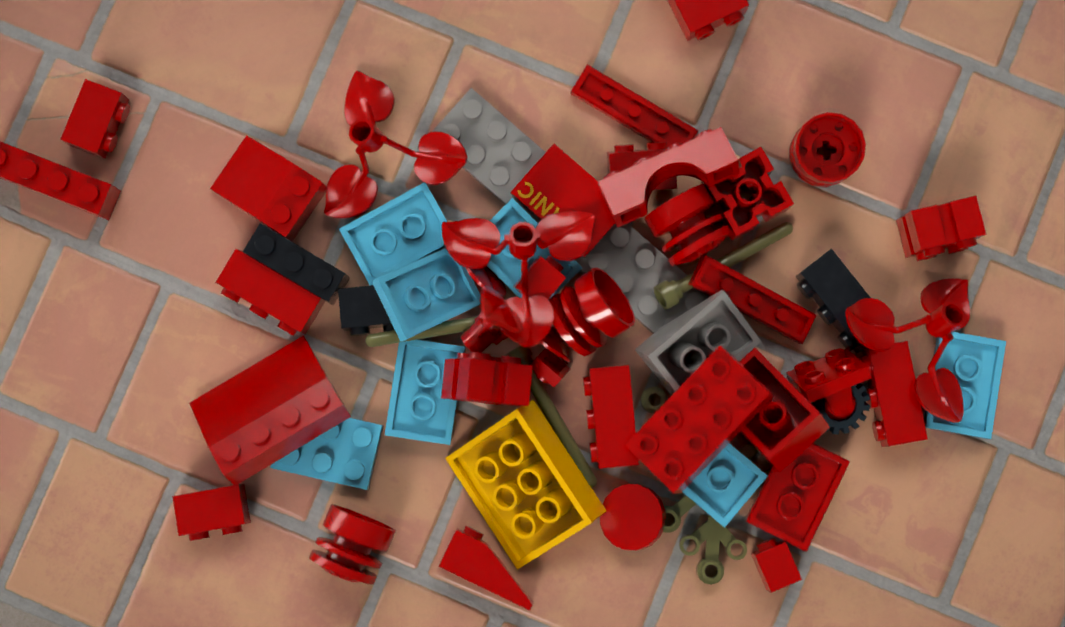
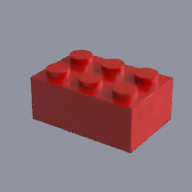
M754 348L739 362L775 396L753 417L741 432L780 473L825 433L830 426L821 413Z

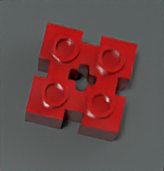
M762 147L738 159L740 174L711 187L705 184L715 201L712 207L720 204L724 211L722 214L724 219L720 222L723 227L729 225L732 233L729 235L731 241L755 229L759 224L757 218L761 215L764 221L767 222L789 210L794 205L782 181L773 184L769 175L773 172L774 168ZM741 188L745 192H752L753 195L750 201L741 198Z
M977 196L911 210L905 216L896 220L905 258L916 256L917 261L937 257L936 255L945 252L944 249H948L949 254L968 250L969 247L977 245L976 239L987 235Z
M480 352L457 353V359H445L441 399L501 406H529L533 366L521 364V358L490 357V354Z

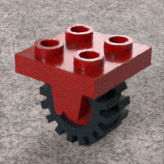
M842 348L833 349L827 352L825 357L821 359L803 361L798 363L793 370L786 372L788 381L821 413L830 428L826 432L830 430L832 434L839 435V430L846 434L850 432L849 426H852L854 429L859 427L856 422L858 419L865 421L867 416L863 414V410L869 411L870 405L866 401L870 400V397L865 392L867 389L861 382L872 377L868 366L849 350Z

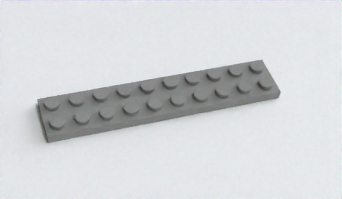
M470 88L432 132H444L456 138L464 146L468 156L467 162L462 168L506 205L513 198L539 223L541 220L513 197L510 192L546 152L476 91ZM615 224L586 258L580 257L575 260L582 267L580 271L584 274L592 268L598 267L610 275L627 297L635 318L653 334L662 326L710 297L692 288L683 293V297L679 299L677 305L665 310L656 299L653 287L665 280L677 282L688 275L677 266L671 267L668 258L629 224L619 228Z

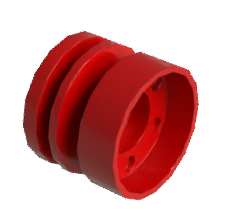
M831 112L816 115L796 132L790 143L789 159L792 170L802 181L811 186L826 188L839 184L860 167L865 157L866 142L862 130L849 117ZM822 145H825L826 150H831L832 152L826 160H824L823 155L817 154Z
M699 184L675 196L651 211L644 218L654 237L670 233L672 239L661 248L663 253L678 247L679 252L668 259L671 267L693 262L701 258L702 255H706L716 249L732 233L729 225L715 231L712 228L724 219L722 214L713 215L708 218L705 216L704 212L715 203L705 184Z
M598 267L592 268L576 279L575 288L571 286L565 287L561 290L560 294H555L549 298L554 312V326L565 342L575 352L584 357L594 353L597 348L606 345L607 336L611 338L618 337L635 324L633 309L622 289L610 275Z
M331 504L323 526L335 534L334 538L317 537L315 543L328 550V552L312 550L309 559L336 577L350 582H362L373 585L377 575L367 570L365 566L380 569L383 563L370 555L371 551L374 549L387 552L396 530L361 513Z

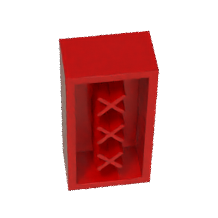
M719 345L625 446L671 492L681 494L775 395L729 351Z

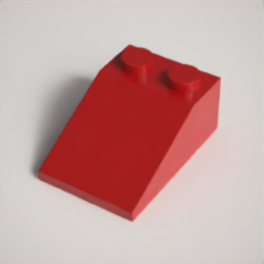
M246 135L210 189L268 228L293 242L326 193L327 187L322 181L296 164Z

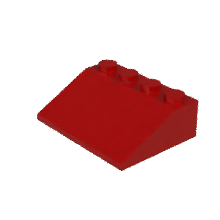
M304 335L189 402L211 454L223 476L234 486L351 417Z

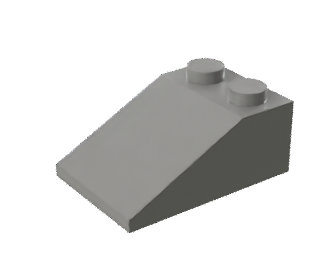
M721 290L659 328L638 346L635 351L670 396H672L719 345L740 361L762 341L727 294Z

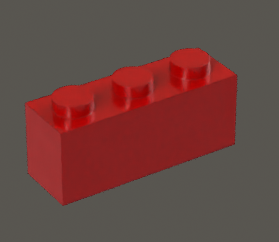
M235 249L215 282L224 287L221 294L236 303L239 302L240 298H243L252 304L249 308L250 311L265 320L269 314L280 320L277 327L293 336L297 331L306 335L325 303L322 298L238 249Z
M908 341L894 343L892 348L885 351H875L869 348L862 351L863 356L859 357V359L868 366L872 377L868 380L870 389H867L866 393L870 397L867 403L870 405V409L874 408L876 421L872 423L875 440L881 442V447L927 440L922 408L915 395L916 379Z
M629 365L590 368L588 370L589 376L583 377L584 395L591 396L592 409L586 410L588 430L594 429L595 442L589 443L591 463L597 462L598 469L639 465V459L625 446L636 434Z

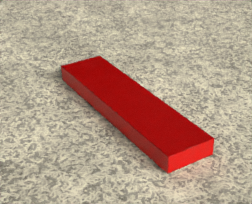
M588 64L570 93L650 142H667V148L673 144H684L694 139L699 131Z
M702 255L688 285L710 297L723 290L740 313L798 344L804 343L817 316L708 255Z

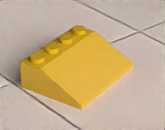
M534 400L529 402V406L517 408L445 458L517 570L588 526L606 512L601 501Z

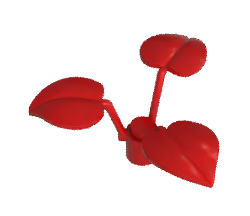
M355 71L346 93L344 115L350 126L349 137L358 145L355 152L360 157L363 170L356 165L350 164L341 166L333 172L327 183L324 214L332 218H351L362 214L372 206L377 197L378 184L372 178L367 177L370 170L365 152L372 153L378 151L383 144L416 157L417 159L414 163L415 174L422 182L430 185L443 184L454 177L466 164L468 159L467 152L456 138L444 132L436 131L423 135L419 140V152L386 137L376 126V122L385 121L391 115L395 102L394 94L382 81L369 77L360 71Z
M581 211L555 213L543 218L536 228L530 223L519 222L512 226L510 233L504 236L501 244L500 232L496 225L482 218L443 222L442 237L444 245L453 260L461 266L470 269L486 267L490 262L491 254L499 255L509 245L510 253L515 258L521 260L522 298L510 297L505 301L520 317L523 330L520 333H515L501 326L499 327L508 338L521 346L533 347L542 342L549 334L553 325L554 312L551 303L546 297L537 295L528 298V259L535 254L537 245L541 249L548 247L551 256L558 260L571 261L582 257L591 244L595 214Z
M487 266L480 269L466 268L471 278L482 287V311L474 319L475 323L461 335L464 345L471 352L482 353L492 343L498 345L502 340L507 339L508 337L504 333L498 334L501 331L499 326L515 333H520L523 330L520 317L506 304L503 298L506 295L504 283ZM552 326L547 337L540 343L564 359L566 364H568L570 358L566 345Z
M951 278L937 280L928 284L922 290L920 300L923 309L930 315L899 327L894 326L895 318L893 312L881 300L864 298L847 307L845 316L850 331L862 345L871 350H889L895 343L893 333L899 334L926 324V329L930 335L943 339L927 367L928 373H922L916 378L915 395L920 405L930 414L950 422H960L963 417L964 407L960 384L949 369L939 368L935 370V366L948 342L953 340L952 332L962 329L969 322L968 280Z

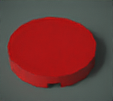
M624 484L613 489L605 497L602 505L606 512L600 516V525L604 536L614 546L623 550H643L652 546L661 537L664 530V520H666V510L661 498L652 489L640 484Z

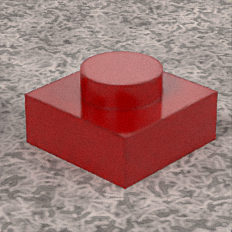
M547 348L530 364L533 366L536 377L554 388L571 370Z

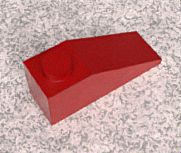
M465 526L463 531L457 528L438 567L530 611L533 601L490 545L481 540L484 534L468 526Z

